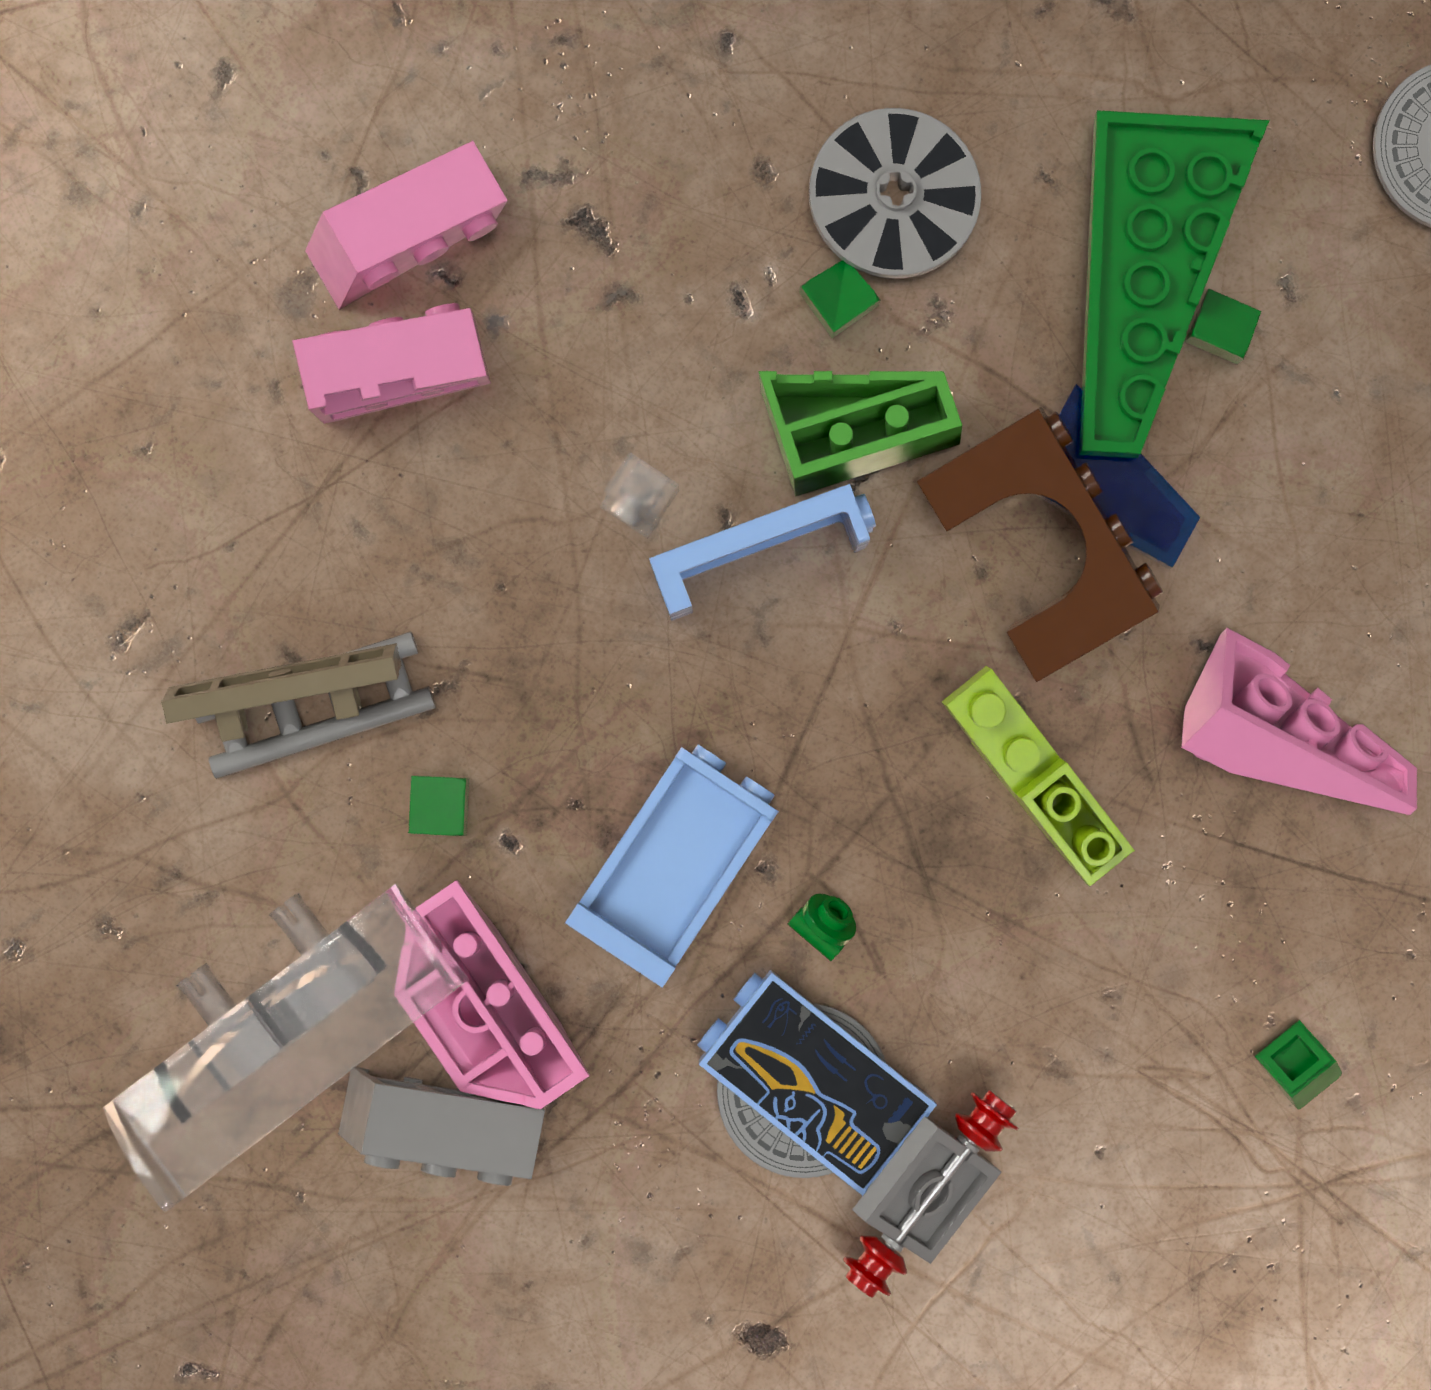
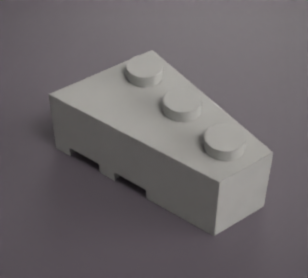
M351 1066L338 1135L360 1154L365 1155L364 1163L381 1168L399 1169L400 1160L422 1163V1172L442 1177H456L457 1169L478 1171V1180L505 1186L512 1185L513 1177L532 1179L545 1113L543 1108L536 1109L521 1104L460 1092L459 1089L422 1084L423 1080L406 1076L404 1081L373 1077L369 1074V1069Z

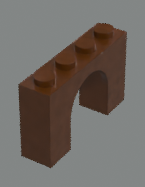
M1042 406L917 481L946 532L996 502L1018 494H1036L1051 498L1068 509L1079 523L1086 543V562L1082 575L1065 594L1010 625L1007 631L1008 636L1036 682L1158 613L1160 605L1156 597L1164 593L1148 564L1144 563L1137 567L1125 548L1134 543L1119 515L1114 513L1107 517L1096 497L1104 491L1088 463L1085 462L1077 467L1066 446L1073 443L1074 440L1065 423L1057 412L1047 416Z

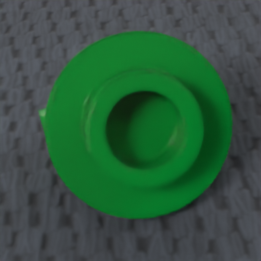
M826 894L811 896L804 907H801L787 923L788 926L830 962L856 933V923L850 907L840 898Z

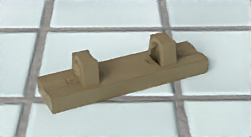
M397 643L172 686L167 690L161 703L167 724L215 715L221 741L225 742L245 737L248 725L244 709L330 692L337 720L359 716V710L362 708L358 687L397 680L402 665Z

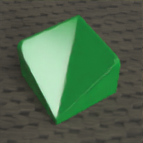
M843 260L800 286L799 290L800 295L832 339L877 308L881 301L858 271Z

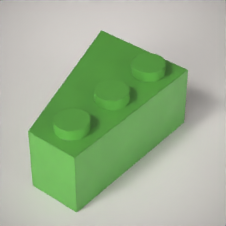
M758 371L761 394L795 496L960 445L962 422L944 371H870L869 375H833L832 371H814V375L777 374V371Z

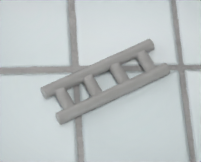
M408 632L349 651L354 652L397 643L402 666L397 680L385 682L390 699L361 708L359 716L337 720L335 716L302 727L294 699L272 703L280 734L251 744H247L245 737L223 742L226 752L209 757L214 777L218 779L435 709L436 705L430 687L412 691L402 658L419 653L413 633ZM215 715L195 719L198 724L215 719Z

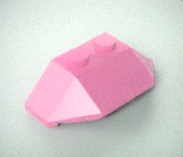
M458 880L407 913L394 995L460 1092L542 1109L590 1076L555 1013L495 925Z

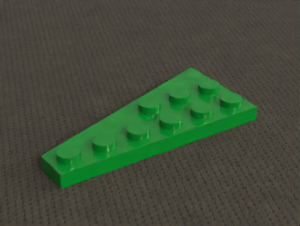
M1097 110L1094 116L1079 455L1138 458L1141 454L1166 390L1165 387L1175 361L1183 346L1187 330L1205 289L1229 227L1230 219L1270 120Z

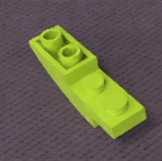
M985 666L941 702L972 741V746L1089 887L1135 851L1069 764L1059 757L990 667Z

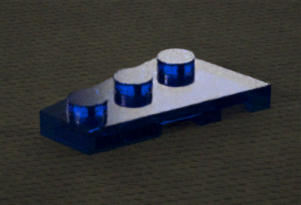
M1075 384L1059 412V416L1074 440L1073 443L1066 446L1077 467L1087 462L1104 491L1096 499L1107 517L1114 513L1119 515L1134 541L1128 547L1168 569L1173 568L1200 516L1142 454L1138 458L1079 455L1082 389ZM1033 494L1073 516L1068 509L1057 501L1042 495Z

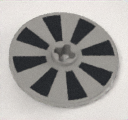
M884 108L869 111L850 119L840 126L823 144L816 157L810 176L809 204L814 223L822 239L844 262L870 275L885 278H908L935 270L949 261L963 247L978 218L981 204V183L976 163L970 151L960 137L948 126L922 112L902 108ZM889 181H898L899 189L909 191L910 193L904 195L899 206L892 205L890 196H881L880 192L886 191Z

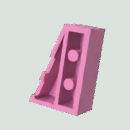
M471 141L323 211L305 252L340 310L411 268L437 259L447 252L450 246L460 240L467 238L468 241H474L488 234L497 227L496 219L508 200L474 141Z
M458 303L444 304L426 310V316L407 320H403L402 317L386 318L373 322L368 327L333 331L318 336L292 340L308 409L321 422L326 424L491 384L476 319L471 308L460 310Z

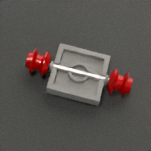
M988 1090L983 1098L972 1092L971 1096L976 1104L975 1109L970 1115L955 1114L958 1129L967 1137L966 1139L962 1135H959L958 1138L954 1137L924 1116L852 1209L866 1223L883 1233L881 1237L884 1240L877 1236L861 1235L859 1239L865 1249L858 1259L846 1256L843 1258L844 1262L851 1268L845 1275L846 1278L869 1297L873 1298L878 1291L890 1296L891 1291L886 1280L892 1273L902 1275L908 1273L904 1258L899 1253L904 1247L931 1264L1001 1174L997 1167L978 1154L980 1149L976 1145L985 1151L1001 1152L1003 1148L997 1138L1004 1128L1016 1131L1019 1128L1010 1121L1017 1111L992 1091Z

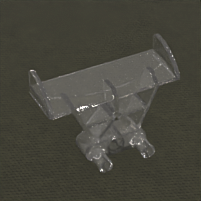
M397 884L393 885L330 934L303 901L300 893L285 901V905L276 908L269 916L272 920L276 921L301 956L238 1005L235 1004L210 971L207 963L191 973L192 976L186 977L176 985L189 999L208 1027L103 1107L109 1126L121 1150L141 1182L164 1212L175 1206L469 980Z

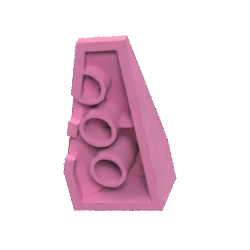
M1226 628L1220 634L1185 706L1181 748L1229 773L1406 815H1411L1417 809V768L1365 725L1356 724L1353 727L1349 726L1329 707L1332 699L1318 687L1310 694L1285 673L1290 665L1276 653L1229 628Z

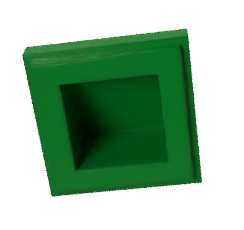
M1208 289L1185 342L1238 365L1244 360L1261 311L1212 289Z
M411 776L408 833L467 836L469 778Z
M1300 1020L1255 1056L1256 1060L1298 1110L1307 1105L1342 1075L1337 1061Z

